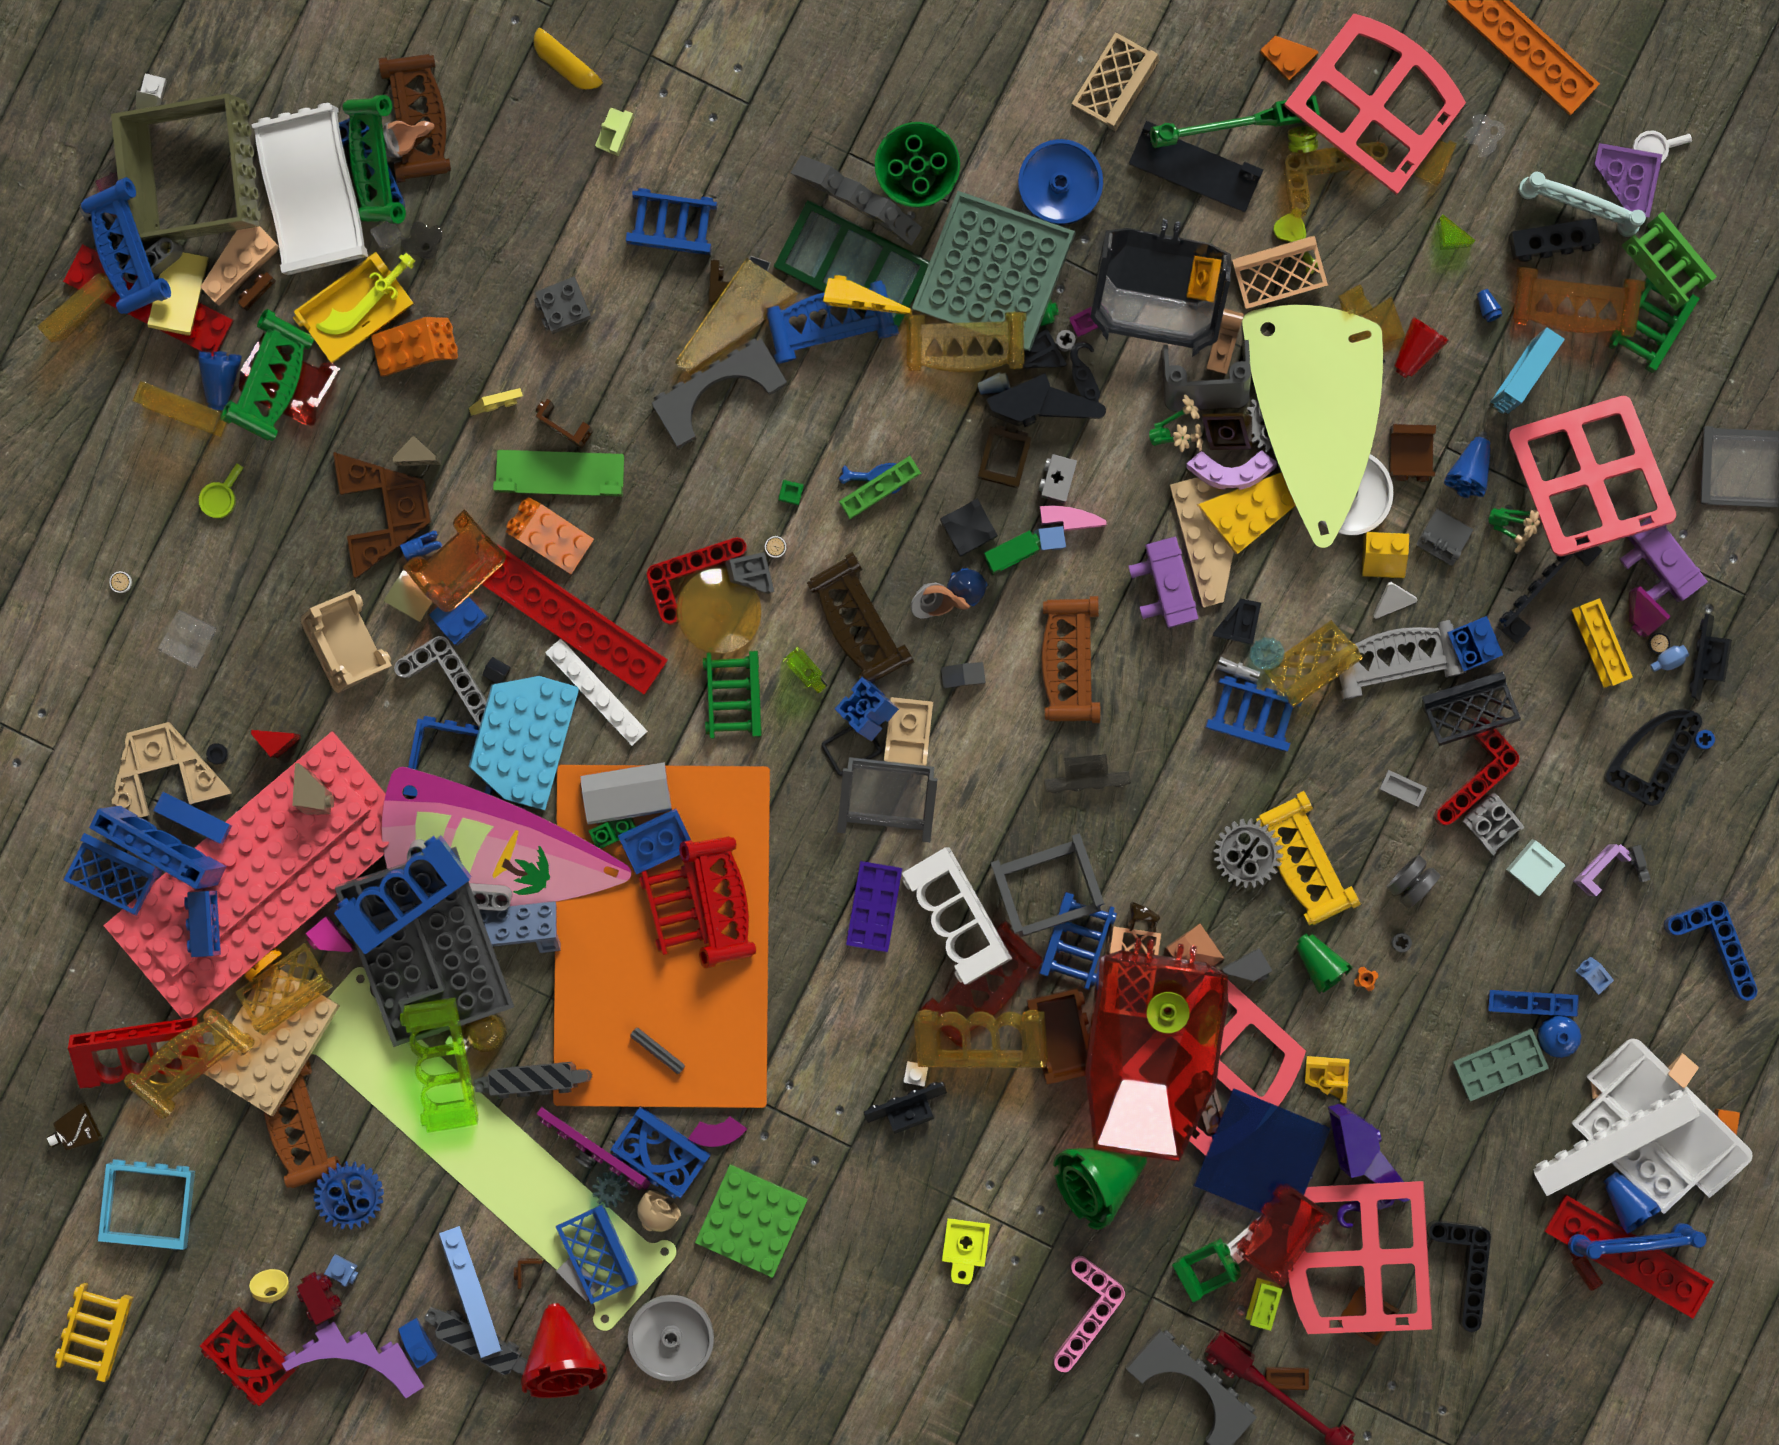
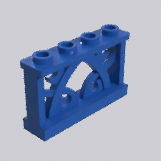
M641 1106L610 1149L614 1152L612 1155L621 1162L626 1160L631 1164L630 1168L639 1174L643 1172L649 1176L647 1179L649 1182L657 1187L659 1184L665 1187V1193L674 1199L683 1196L711 1155ZM639 1118L644 1120L640 1135L629 1133ZM657 1131L659 1138L652 1140L647 1138V1134L653 1137L652 1132ZM628 1138L639 1139V1144L632 1143L629 1145L634 1146V1153H628L624 1150L623 1144ZM667 1138L671 1139L669 1153L674 1162L653 1165L648 1155L647 1143L659 1144ZM677 1147L683 1150L682 1154H678L682 1158L680 1160L674 1154V1149ZM639 1155H641L643 1164H641L634 1158H637ZM697 1157L700 1159V1162L691 1175H689L685 1165ZM680 1168L684 1173L685 1180L681 1185H673L670 1181V1176L675 1175L678 1179L679 1173L676 1169ZM665 1172L664 1179L656 1173Z

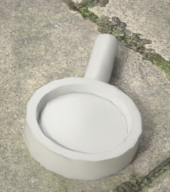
M1645 131L1634 140L1632 149L1663 154L1662 163L1668 155L1669 148L1690 143L1692 138L1690 134L1666 140L1659 132Z

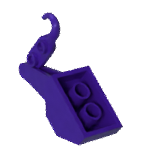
M1341 1104L1329 1106L1328 1110L1339 1168L1351 1178L1365 1175L1375 1183L1404 1182L1380 1151L1379 1142L1382 1139L1379 1130ZM1406 1198V1199H1399V1200L1402 1201V1202H1407V1201H1409L1410 1199ZM1397 1199L1379 1200L1377 1203L1378 1210L1390 1207ZM1359 1201L1345 1203L1338 1209L1337 1220L1341 1226L1346 1228L1353 1227V1224L1346 1223L1343 1217L1348 1211L1361 1212Z

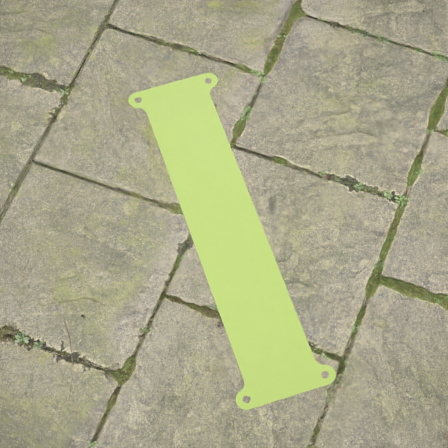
M363 967L353 969L328 997L339 1004L340 1007L311 1054H315L325 1061L556 1270L569 1258L556 1225L604 1204L638 1279L637 1284L593 1303L595 1306V1314L593 1316L595 1326L603 1331L612 1329L676 1256L675 1245L668 1240L649 1243L489 1099L482 1093L475 1092V1087L422 1039L393 1047L376 998L371 994L370 982ZM358 975L364 976L365 980L363 983L357 982L356 977ZM593 1214L584 1217L581 1226L593 1230L596 1224ZM581 1219L574 1223L579 1225ZM572 1225L563 1227L562 1230L565 1236L574 1239L578 1227ZM597 1225L596 1231L600 1232L599 1227ZM580 1229L576 1240L588 1244L592 1233ZM594 1234L590 1245L603 1249L605 1240L602 1236ZM567 1240L571 1247L572 1241ZM575 1243L572 1252L574 1256L583 1259L587 1247ZM606 1245L605 1251L610 1252ZM664 1247H666L669 1250V1253L666 1256H663L660 1253L661 1249ZM589 1248L585 1260L597 1264L601 1252ZM603 1253L599 1265L611 1269L614 1260L612 1256ZM583 1263V1267L593 1276L596 1267ZM615 1264V1267H614L613 1270L618 1271V1269H617V1267H616V1264ZM598 1268L594 1278L606 1283L610 1272ZM612 1273L608 1284L618 1287L623 1285L624 1282L620 1275ZM602 1285L593 1294V1297L601 1295L605 1286ZM607 1287L605 1292H608L612 1289ZM602 1315L609 1317L607 1323L601 1322Z

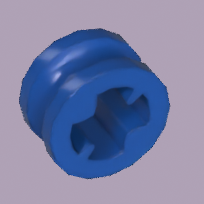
M1702 730L1697 733L1694 742L1698 748L1708 749L1713 746L1715 737L1711 731ZM1703 734H1707L1706 737H1710V741L1706 743V746L1702 745L1703 742L1700 743L1699 741Z

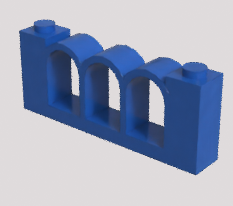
M122 806L98 809L89 827L195 889L218 885L227 867L209 856L206 857L199 850L182 844L173 835L157 830L153 824Z
M441 835L437 838L432 836L426 840L422 852L413 854L407 861L404 870L394 869L388 872L382 879L380 887H368L359 894L357 900L354 897L350 900L345 898L336 905L338 908L334 914L364 954L371 951L471 879L472 876ZM416 860H426L432 864L446 883L430 896H427L411 873L410 866ZM393 877L403 878L421 900L419 904L404 914L386 889L387 881ZM374 894L383 899L397 919L379 931L362 907V899L367 895Z

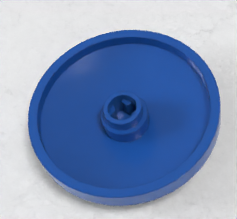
M1056 139L1040 144L1027 155L1020 168L1018 188L1025 207L1035 217L1055 225H1066L1083 219L1095 208L1103 189V174L1098 160L1086 147L1071 140Z

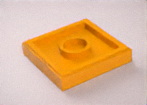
M1200 256L1194 257L1187 298L1214 302L1222 260Z

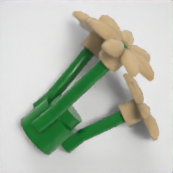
M1184 395L1185 399H1182L1186 406L1183 407V410L1162 422L1154 424L1155 429L1149 431L1150 441L1154 446L1175 442L1174 446H1179L1180 452H1183L1185 448H1189L1188 441L1191 440V442H1197L1199 451L1202 450L1203 440L1199 424L1195 425L1196 433L1191 434V436L1186 434V426L1181 427L1178 424L1177 432H1173L1174 437H1171L1168 428H1164V425L1184 414L1191 413L1193 419H1199V409L1194 406L1193 399Z
M1493 508L1489 516V524L1494 525V530L1504 533L1518 544L1514 551L1516 554L1521 552L1522 548L1525 547V542L1529 540L1532 534L1537 533V528L1541 521L1537 510H1531L1530 512ZM1510 514H1511V515L1530 516V518H1526V519L1524 520V519L1512 517V516H1510ZM1509 521L1524 524L1525 534L1523 537L1515 535L1503 528V526H1507Z

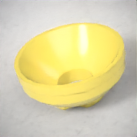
M276 1269L262 1271L256 1274L250 1281V1292L260 1302L273 1303L287 1293L289 1289L288 1277L284 1272ZM270 1291L277 1292L275 1295L266 1296Z

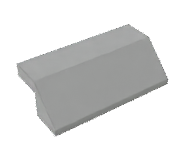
M665 762L580 776L588 825L672 811Z

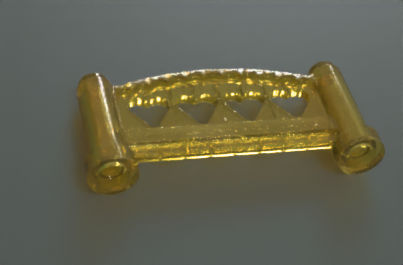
M1007 312L1005 313V322L925 324L924 315L904 316V325H906L908 371H921V367L926 366L941 371L965 373L984 371L1005 364H1009L1010 369H1023L1024 322L1027 321V313ZM975 337L983 348L981 356L976 354L969 356L967 354V350ZM995 337L1004 349L1003 354L1000 356L996 353L990 356L987 352ZM934 338L943 351L941 357L936 355L932 357L927 356V350ZM954 338H956L963 349V354L960 357L956 354L952 357L947 355V350Z
M211 1008L205 1012L203 1016L204 1022L183 1031L168 1041L151 1057L139 1074L129 1073L125 1077L124 1083L127 1088L152 1107L154 1113L159 1118L165 1119L175 1108L176 1103L172 1100L174 1096L230 1051L234 1050L240 1056L248 1053L253 1047L255 1039L248 1033L244 1034L222 1014ZM205 1032H211L215 1045L199 1043L197 1039L203 1037ZM189 1045H195L199 1058L184 1056L181 1052L187 1050ZM178 1057L181 1059L183 1071L166 1068L165 1065L171 1063L173 1058ZM163 1070L166 1074L167 1083L151 1081L149 1078L156 1075L157 1071Z

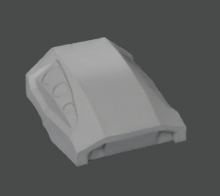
M1495 793L1483 797L1466 813L1463 823L1468 826L1492 855H1495V851L1519 829L1522 830L1524 828L1515 814Z

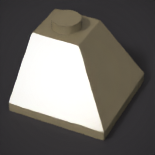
M295 763L292 806L306 815L331 814V808L334 807L332 793L311 771L301 764Z

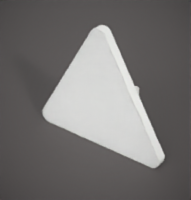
M1389 582L1373 616L1375 619L1416 603L1417 598L1396 584Z

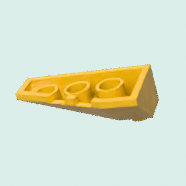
M834 275V279L828 278L823 299L827 306L912 315L910 308L847 280L846 276Z

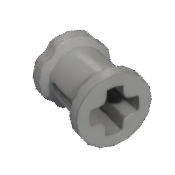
M1063 330L1057 335L1056 345L1063 352L1071 350L1075 344V335L1069 330ZM1065 336L1069 337L1068 341L1071 342L1067 343L1066 346L1062 345L1063 341L1060 340V338L1064 339Z

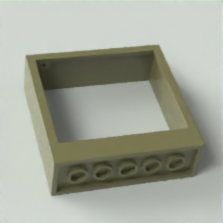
M222 94L111 114L118 180L125 177L129 178L136 188V196L127 201L143 246L155 244L162 238L176 241L260 227L259 220L261 214L257 207L258 190L255 187L254 179L256 178V170L252 161L254 150L250 142L252 130L248 124L249 106L246 100L231 94ZM226 112L237 217L160 230L149 125Z

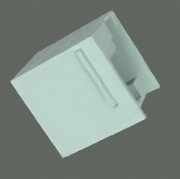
M1531 839L1506 870L1535 895L1540 896L1565 867V864L1539 842Z

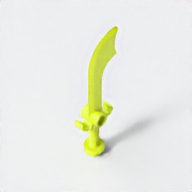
M407 253L401 254L399 258L402 261L385 279L377 272L370 274L369 278L374 279L376 276H379V279L358 305L348 312H338L332 308L329 317L325 321L316 324V328L327 334L345 333L355 327L384 294H389L393 290L394 294L391 296V299L395 300L398 297V291L391 284L405 268L410 267L412 269L415 260Z

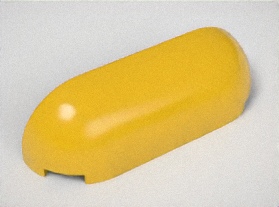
M541 28L536 30L534 35L536 53L571 84L582 90L598 88L603 84L601 78L555 38Z

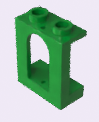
M1221 1238L1178 1258L1172 1264L1192 1302L1201 1299L1203 1295L1232 1281L1235 1283L1242 1276L1239 1265L1230 1256L1228 1245L1223 1243ZM1217 1253L1226 1271L1200 1284L1190 1265Z

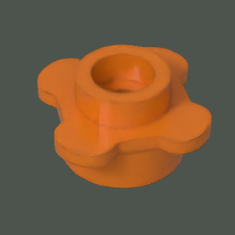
M1360 967L1354 984L1356 987L1362 986L1367 991H1372L1374 983L1378 978V973L1376 971L1371 972L1365 967Z

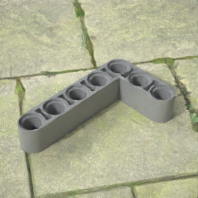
M443 636L435 637L395 663L394 670L398 676L411 678L439 661L475 722L480 726V717L484 713L487 700L449 639ZM441 640L445 641L447 644L446 649L443 652H438L436 649L437 643ZM421 652L428 653V660L425 663H420L418 660ZM452 658L456 659L458 662L457 668L449 670L447 667L448 661ZM403 663L410 665V671L407 674L400 672V667ZM463 676L469 680L466 688H460L458 684L459 679ZM472 695H478L480 698L477 706H471L469 702Z
M417 839L411 843L407 853V861L415 854L413 849L418 848L422 850L425 847L424 840ZM470 883L479 909L503 911L510 906L513 895L511 889L507 886ZM483 894L486 898L480 900L475 895ZM503 895L507 900L500 901L497 896Z

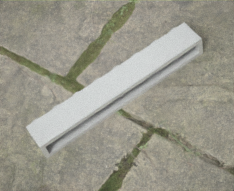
M1677 1090L1669 1095V1099L1663 1102L1658 1100L1650 1105L1651 1108L1644 1112L1643 1110L1636 1111L1629 1120L1625 1122L1623 1120L1617 1121L1610 1130L1606 1132L1604 1130L1598 1131L1591 1140L1587 1142L1585 1140L1579 1141L1570 1151H1560L1551 1161L1544 1160L1538 1163L1533 1170L1546 1196L1699 1117L1700 1114L1686 1090Z

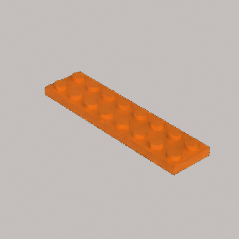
M1509 0L1446 1L1450 7L1569 116L1599 86L1600 83Z

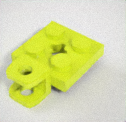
M947 1218L942 1261L952 1262L951 1279L954 1283L970 1284L974 1266L985 1267L990 1224ZM965 1236H968L969 1240L972 1241V1245H968L967 1249H964L963 1244H960V1240H963ZM960 1271H964L966 1273V1276L964 1278L958 1277V1273Z

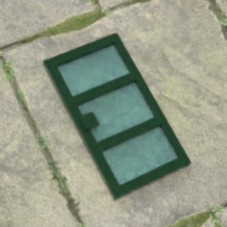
M807 200L773 267L821 292H825L828 278L834 279V275L846 276L847 280L867 289L871 288L870 283L882 281L885 284L888 299L910 308L921 286L930 261ZM856 309V310H858V311H860V312L866 314V311H867V310ZM892 313L894 324L898 325L899 329L906 314Z

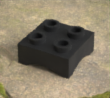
M978 498L940 518L960 557L998 537Z

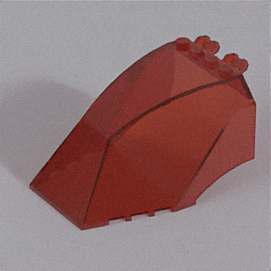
M1136 937L1133 952L1120 950L1099 957L1085 1067L1094 1150L1179 1162L1203 1111L1206 1109L1211 1095L1215 1091L1228 1008V976L1206 962L1195 961L1196 946H1191L1189 960L1181 959L1184 952L1183 944H1178L1176 958L1152 955L1154 940L1150 939L1147 943V954L1139 953L1141 938ZM1173 992L1186 1000L1190 1015L1188 1022L1181 1030L1174 1033H1162L1150 1025L1147 1019V1007L1151 999L1160 993ZM1166 1007L1164 1011L1166 1013H1169L1172 1011V1009L1170 1007Z

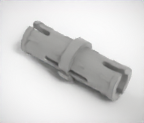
M1220 657L1218 662L1225 664L1226 667L1217 664L1216 670L1232 674L1233 678L1236 679L1239 677L1254 684L1257 683L1258 679L1251 677L1250 674L1259 677L1260 671L1245 667L1241 662L1237 664Z

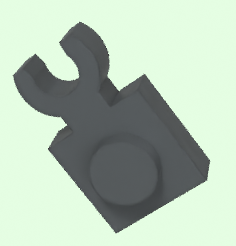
M1641 845L1629 847L1630 853L1628 856L1631 858L1629 862L1631 865L1634 864L1639 882L1650 880Z

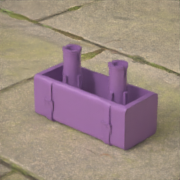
M1651 518L1645 519L1640 523V526L1652 523ZM1666 525L1628 536V539L1635 548L1621 557L1620 561L1626 569H1629L1641 558L1645 559L1661 580L1647 591L1655 601L1668 591L1677 602L1683 601L1708 582L1700 572L1701 570L1695 566L1667 530Z
M1172 537L1146 544L1147 561L1129 565L1132 578L1149 573L1153 575L1158 592V602L1140 606L1143 620L1162 614L1165 618L1167 629L1198 621L1196 603L1193 600L1177 538Z

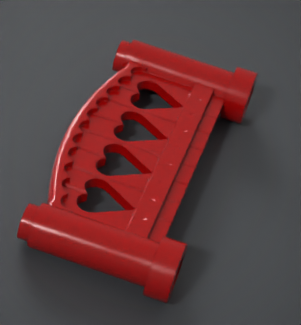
M730 836L699 842L689 840L681 842L679 846L682 861L685 863L693 862L709 944V946L700 948L699 959L704 968L715 967L717 963L748 958L756 954L755 944L748 941L749 911L742 876L732 856V851L736 849V840ZM719 858L724 861L723 868L726 871L724 876L710 871V868ZM723 879L728 882L727 889L730 892L728 897L714 892V889ZM727 900L732 903L731 910L734 913L732 918L717 912ZM731 921L736 924L735 931L738 934L736 939L721 933Z

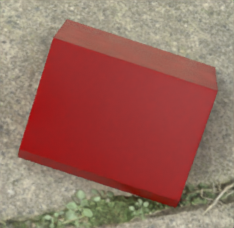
M251 730V735L272 758H279L301 739V735L295 733Z

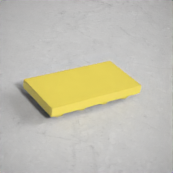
M183 252L176 262L160 274L159 279H165L170 286L171 297L164 301L157 300L153 302L148 321L149 328L191 335L202 289L200 286L204 281L208 265V257Z

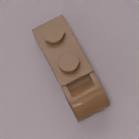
M1224 308L1218 340L1212 345L1206 370L1223 375L1227 374L1242 323L1243 313Z

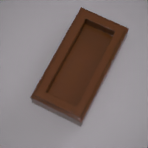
M1265 1367L1266 1380L1277 1389L1309 1390V1368Z

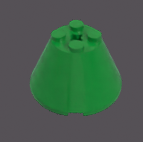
M910 122L894 128L883 139L875 156V174L880 187L892 200L908 207H927L944 199L954 188L960 172L959 153L951 137L937 128V126L925 122Z

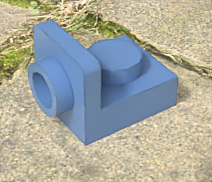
M1592 957L1582 962L1576 970L1577 974L1584 978L1598 995L1614 981L1605 968Z
M335 1254L324 1274L342 1283V1286L346 1287L349 1283H354L358 1272H356L358 1266Z

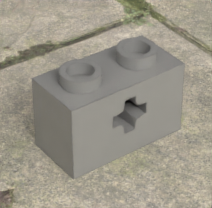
M1052 454L1051 459L1047 458L1044 471H1048L1046 479L1041 478L1038 491L1042 492L1041 497L1066 503L1077 460ZM1056 473H1059L1060 478L1063 479V481L1059 480L1058 484L1054 483V479L1051 478Z

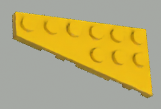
M1280 472L1262 479L1251 487L1240 490L1236 489L1199 503L1197 506L1234 553L1238 554L1295 507L1296 504L1284 476Z

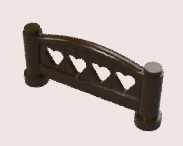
M852 551L845 555L846 558L810 578L807 584L812 593L817 592L819 594L825 619L836 641L847 656L861 669L862 673L859 674V677L874 683L904 665L908 667L915 663L905 644L897 648L856 576L863 569ZM841 589L849 591L842 604L835 606L833 603L834 599L829 596L830 590ZM841 608H859L851 624L844 623V617L839 614ZM852 626L869 627L861 643L854 641V635L850 633ZM862 645H880L872 661L868 662L865 660V654L860 651Z

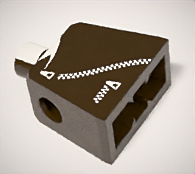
M86 1102L77 1105L55 1121L53 1125L56 1132L47 1136V1140L52 1148L62 1143L65 1150L103 1139Z

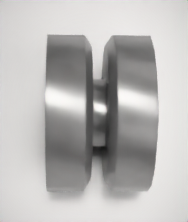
M1416 855L1386 887L1393 895H1399L1405 890L1400 902L1408 909L1421 900L1441 876L1434 868H1429L1421 874L1427 862L1420 855Z

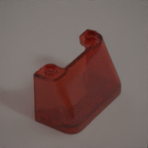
M264 333L240 370V392H242ZM282 346L276 347L282 358L289 362L290 354L283 352ZM303 361L296 390L283 414L306 425H315L340 374V368L330 362L321 363L318 368ZM283 364L269 365L276 378L282 380V373L286 370ZM274 382L262 383L269 397L275 398V391L278 390V385ZM269 401L258 402L271 408V403Z

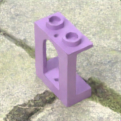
M1608 844L1573 882L1588 896H1597L1602 889L1592 880L1615 856L1621 862L1631 861V858L1628 856L1630 852L1621 844L1619 846L1617 844Z

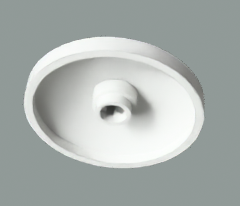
M1371 454L1369 455L1357 494L1338 534L1358 535L1369 532L1381 524L1390 511L1393 501L1392 480L1385 466ZM1320 521L1327 528L1326 522Z

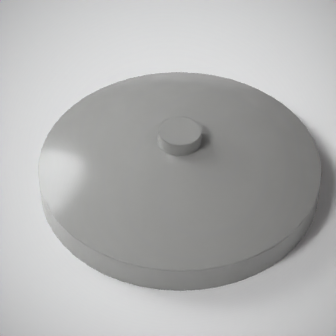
M678 1295L659 1296L646 1302L635 1313L628 1331V1346L635 1363L645 1373L660 1380L677 1381L694 1375L706 1364L713 1349L714 1331L707 1313L696 1302Z

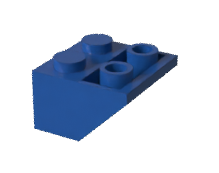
M1487 616L1447 632L1463 672L1503 656Z

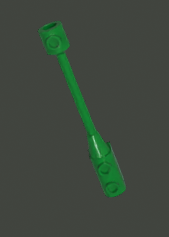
M1312 95L1306 101V105L1320 116L1316 96ZM1283 100L1277 101L1271 108L1249 117L1177 129L1173 123L1153 126L1150 129V137L1153 147L1159 148L1176 145L1178 138L1253 124L1279 127L1304 121L1283 106L1287 101Z

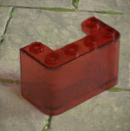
M1287 1183L1284 1185L1280 1184L1275 1189L1273 1200L1263 1206L1261 1217L1251 1223L1248 1228L1250 1232L1246 1238L1242 1237L1236 1245V1248H1238L1237 1254L1282 1287L1289 1280L1287 1277L1289 1274L1288 1270L1293 1271L1296 1261L1316 1233H1320L1322 1230L1319 1226L1328 1225L1333 1218L1332 1215Z

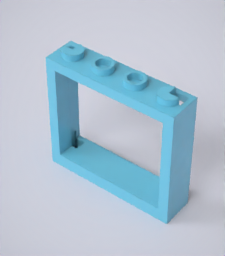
M1546 327L1531 340L1490 401L1494 404L1493 407L1498 409V412L1503 414L1506 412L1508 414L1522 404L1565 340L1563 337Z
M113 1159V1163L106 1164L98 1241L181 1250L187 1248L195 1171L189 1170L188 1166H177L176 1169L168 1168L167 1164H155V1167L147 1166V1162L135 1161L134 1165L125 1164L126 1160ZM116 1171L186 1177L180 1238L110 1231Z

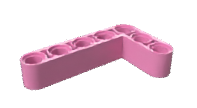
M1077 1256L1072 1260L1071 1270L1075 1276L1100 1295L1056 1352L1054 1364L1060 1372H1068L1072 1369L1125 1297L1124 1288L1120 1283L1083 1256ZM1079 1261L1086 1263V1269L1083 1272L1075 1270V1264ZM1096 1274H1100L1104 1278L1100 1285L1092 1283V1278ZM1113 1287L1121 1290L1120 1295L1116 1298L1109 1296V1291ZM1101 1304L1108 1307V1311L1104 1315L1096 1313L1097 1307ZM1086 1322H1093L1095 1324L1092 1332L1084 1331L1083 1326ZM1080 1339L1082 1346L1079 1349L1071 1348L1072 1340ZM1061 1356L1069 1358L1067 1366L1063 1367L1058 1364V1359Z

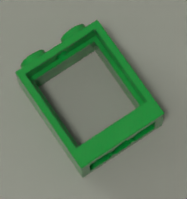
M1029 530L985 552L983 557L992 575L1037 554L1040 550L1041 542L1037 534H1032Z

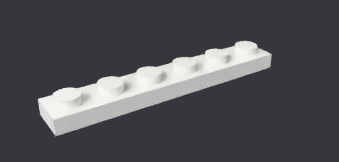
M561 638L545 652L632 746L648 732Z

